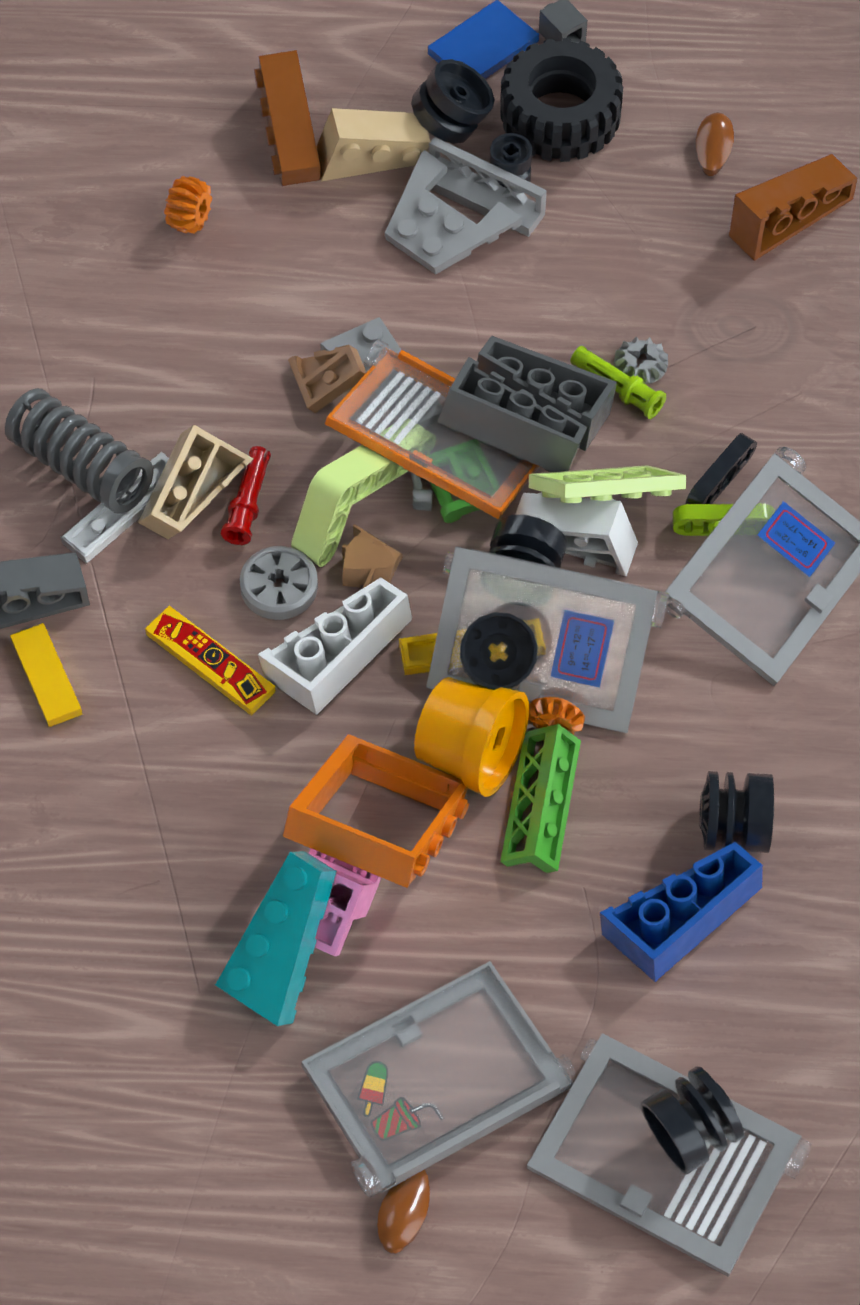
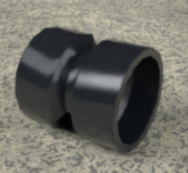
M516 133L502 134L492 141L490 146V163L531 182L532 145L522 135ZM497 180L501 186L507 188L503 182Z

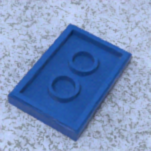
M495 0L428 46V55L438 63L448 59L463 62L475 69L486 79L512 61L513 57L521 50L525 52L529 45L538 43L539 33L499 0Z

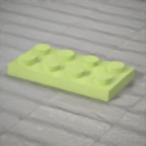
M648 465L529 474V488L541 491L542 497L560 498V502L580 503L582 502V497L591 496V500L609 501L612 500L613 494H621L623 498H641L642 492H651V495L670 496L672 495V490L686 489V475Z

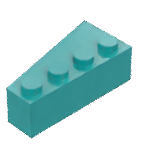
M306 851L289 852L215 986L276 1026L292 1024L297 1012L295 1007L298 996L303 991L307 977L304 975L310 954H313L317 942L315 937L320 919L324 917L337 871Z

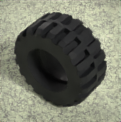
M553 38L544 40L543 44L540 45L537 42L529 45L526 48V52L521 50L513 57V61L507 64L501 80L500 118L503 122L505 133H516L524 136L532 145V156L535 157L538 154L542 156L543 160L551 161L554 158L560 159V162H569L570 158L577 157L580 160L588 157L589 152L597 153L604 148V144L610 143L614 138L615 131L619 129L624 87L622 86L623 79L621 73L616 69V64L610 57L605 58L603 51L597 47L592 49L589 43L583 41L575 43L572 42V39L562 38V41H554ZM562 92L578 96L585 102L573 107L559 108L549 106L538 100V98L550 93Z

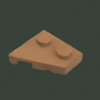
M351 345L336 347L332 351H316L312 357L300 358L292 356L288 359L307 409L314 413L358 383L367 373L357 349Z

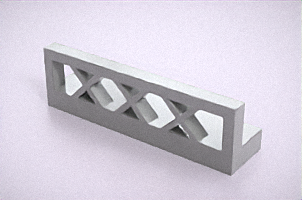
M436 137L429 143V153L446 164L448 171L431 189L432 191L484 216L500 201L522 216L523 223L514 230L528 237L531 235L545 216L547 190ZM440 153L446 155L451 161L440 157ZM469 167L474 168L478 174L472 172ZM497 180L503 182L507 188L501 186ZM524 193L536 198V202L528 199Z

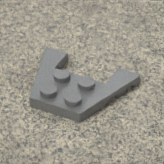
M424 150L416 163L385 231V238L434 274H438L471 255V250L485 242L488 244L499 239V234L510 228L514 230L520 227L523 222L521 215L499 201L476 224L429 192L448 171L446 164Z

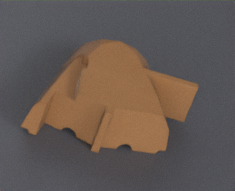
M354 524V538L348 545L343 544L342 556L344 559L343 586L360 588L361 585H364V588L380 577L391 584L403 554Z

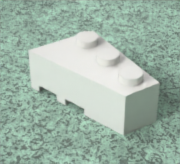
M542 492L538 494L523 493L515 515H529L553 524L562 531L567 540L565 553L584 558V565L595 567L596 562L616 567V574L627 576L638 541L621 501L614 499L597 501L582 497V502L563 503L560 502V498L542 497Z

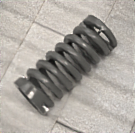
M40 388L29 390L10 409L5 422V435L7 439L18 447L24 448L28 454L37 457L41 463L50 466L57 474L63 475L66 480L76 484L79 489L89 493L92 498L103 503L105 507L114 513L122 514L130 511L147 493L153 479L152 463L145 457H140V454L136 451L128 450L127 446L121 441H115L114 437L109 433L101 432L100 427L94 423H88L84 416L75 414L74 410L69 406H62L60 400L50 396L45 390ZM40 400L33 408L31 407V403ZM27 409L30 412L28 413L24 421L22 431L20 433V422L25 410ZM116 454V457L113 459V461H112V462L110 463V465L108 466V464H109V462L111 461L113 455ZM91 462L90 467L86 469V466ZM108 466L104 475L101 478H99L100 474ZM142 469L141 481L131 493L128 490L134 484ZM124 493H126V497H124L123 499L116 500L117 498L121 497Z

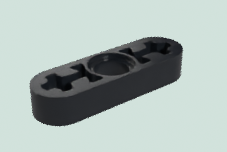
M743 433L738 434L693 486L685 504H713L751 459L756 450L757 442Z

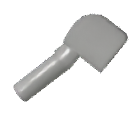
M411 473L413 509L431 511L433 490L422 489L421 478Z

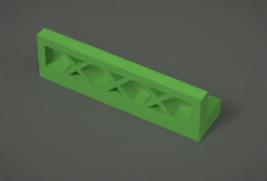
M560 724L527 731L525 734L500 861L507 867L531 862L545 873L558 871L581 744L580 739ZM545 740L543 748L534 757L536 742ZM539 770L538 779L528 789L529 779ZM532 802L531 813L522 821L523 811ZM526 835L524 851L516 852L517 844Z

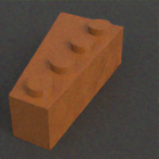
M297 50L259 56V68L254 69L256 87L260 88L262 98H259L262 117H267L268 126L265 127L268 146H273L275 155L271 156L274 175H280L282 186L320 180V162Z
M830 154L735 194L729 237L755 261L853 200L858 178L833 154Z

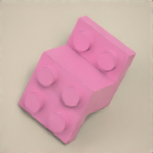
M310 848V855L337 871L324 917L320 919L315 937L317 939L315 948L332 956H338L353 920L366 917L381 877Z

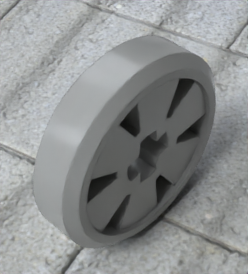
M273 546L262 549L253 554L241 570L240 589L242 598L250 610L267 619L284 620L298 616L306 611L316 598L318 591L316 568L311 559L297 549L286 546ZM276 579H284L282 587H274Z

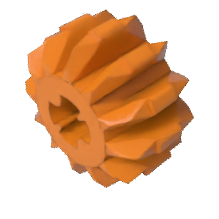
M182 176L180 179H176L173 182V187L168 190L169 195L165 200L167 202L164 210L166 224L170 225L171 228L177 229L179 232L195 234L197 231H201L204 222L208 220V213L211 210L210 203L213 199L210 195L211 187L206 182L200 181L199 178Z

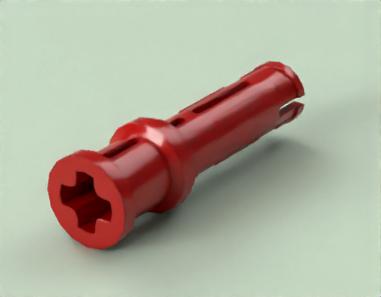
M254 446L250 448L249 456L254 459L244 469L236 498L229 502L227 509L229 518L227 523L222 526L220 534L225 541L234 545H246L251 541L252 533L250 528L259 513L256 503L266 468L271 458L270 451L265 453L266 448Z

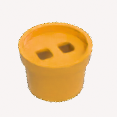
M451 677L442 679L429 695L417 724L414 740V751L417 759L462 780L465 787L484 797L492 796L506 781L520 753L529 718L527 695L524 692L509 688L488 689L484 686Z

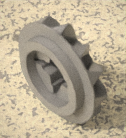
M635 337L631 342L623 341L619 350H616L614 365L628 376H639L643 379L644 384H650L658 381L666 373L668 354L663 351L662 343L655 344L650 337L646 341ZM644 353L647 356L646 360L638 368L637 358Z

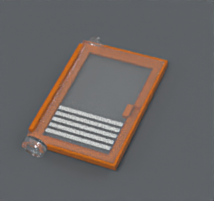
M378 339L369 350L363 363L367 373L327 416L325 425L499 519L528 482L529 474H534L539 466L527 460L517 459L512 454L494 446L484 445L478 439L464 433L454 432L447 426L438 423L449 389L455 378L403 350L398 354L388 349L389 345Z

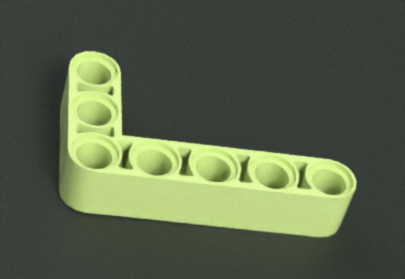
M407 420L387 443L393 445V442L410 422ZM415 426L397 448L409 455L416 453L426 458L431 454L436 440ZM392 428L383 432L378 438L384 440L383 438ZM363 445L326 465L316 473L309 485L292 538L291 547L307 555L317 566H325L332 559L338 548L351 506L405 474L408 470Z

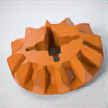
M558 697L537 698L529 703L528 720L533 722L534 727L543 728L560 724L573 735L577 731H582L585 716L573 703Z

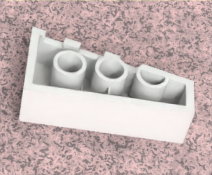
M381 577L342 601L343 606L329 614L324 612L314 619L315 623L302 632L294 631L284 637V643L273 650H270L268 647L260 652L258 658L264 678L317 715L412 620L408 595Z

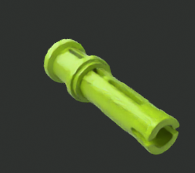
M579 346L574 351L570 363L580 369L617 382L615 391L619 393V398L623 403L627 405L631 403L644 411V416L648 419L654 418L660 412L666 401V393L661 390H653L644 384L643 379L639 376H628L609 362L587 350L584 346Z

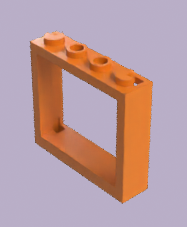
M348 734L289 806L283 837L408 888L417 875L420 877L424 875L430 861V856L436 857L438 855L444 837L450 838L456 826L457 818H464L469 807L468 800L465 799L468 788L464 786L462 780ZM350 774L440 810L412 851L319 813Z

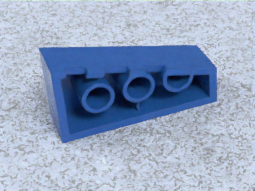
M734 842L695 862L693 868L678 876L674 873L663 879L661 885L645 893L640 891L628 897V902L615 909L611 906L601 911L602 935L656 982L762 889L763 865Z

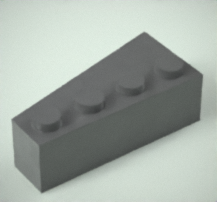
M494 336L489 338L478 353L477 362L479 364L477 368L488 375L493 371L505 378L504 385L514 391L524 389L534 395L533 398L536 400V404L541 407L551 405L586 426L587 429L579 448L584 451L587 450L610 415L617 382Z
M468 357L449 389L438 423L447 426L454 432L464 433L478 439L484 445L494 446L506 451L517 459L527 460L541 466L548 472L569 471L587 427L551 405L541 407L536 404L533 394L524 389L514 391L503 384L504 377L494 371L490 375L484 373L477 368L479 362Z
M76 552L0 561V629L90 605Z

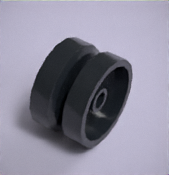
M448 59L442 60L433 68L427 80L413 94L411 105L419 123L430 134L442 141L456 144L464 143L473 134L478 124L493 109L495 99L491 87L475 69L463 62Z

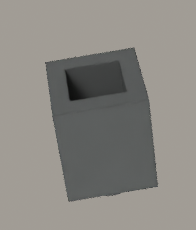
M558 0L540 10L539 33L546 40L554 38V41H562V38L572 39V42L575 43L580 41L586 42L588 20L569 0Z

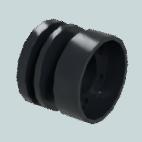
M509 515L497 522L488 553L560 568L566 551L567 540L562 531L541 518L529 515ZM481 571L480 581L485 589L505 602L520 606H538L547 603L552 598L554 587Z
M493 612L479 617L467 628L461 640L460 660L464 672L475 684L488 689L496 690L500 687L510 689L519 685L531 674L537 662L538 645L533 631L522 619L510 613ZM500 643L506 646L504 653L508 656L507 659L503 661L499 658L496 662L491 661L489 657L492 652L488 647L491 644L496 647Z
M708 771L706 783L700 796L699 827L703 835L704 850L715 849L717 834H722V848L732 844L733 836L737 834L741 835L742 847L747 852L769 853L774 820V781L772 774L747 773L743 790L736 789L733 772L726 773L724 789H719L718 772Z
M699 1066L688 1071L689 1081L684 1077H679L675 1080L679 1100L666 1089H661L640 1104L643 1116L656 1140L675 1166L687 1175L709 1161L710 1156L706 1147V1140L718 1151L722 1152L728 1146L726 1138L733 1143L744 1138L742 1124L730 1098L709 1073Z

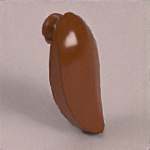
M716 112L706 116L697 131V157L702 171L708 176L716 175L723 168L734 144L732 122L723 113Z
M425 1169L390 1188L381 1203L377 1222L378 1236L384 1249L389 1253L396 1254L401 1252L404 1247L414 1240L424 1223L430 1199L429 1180Z

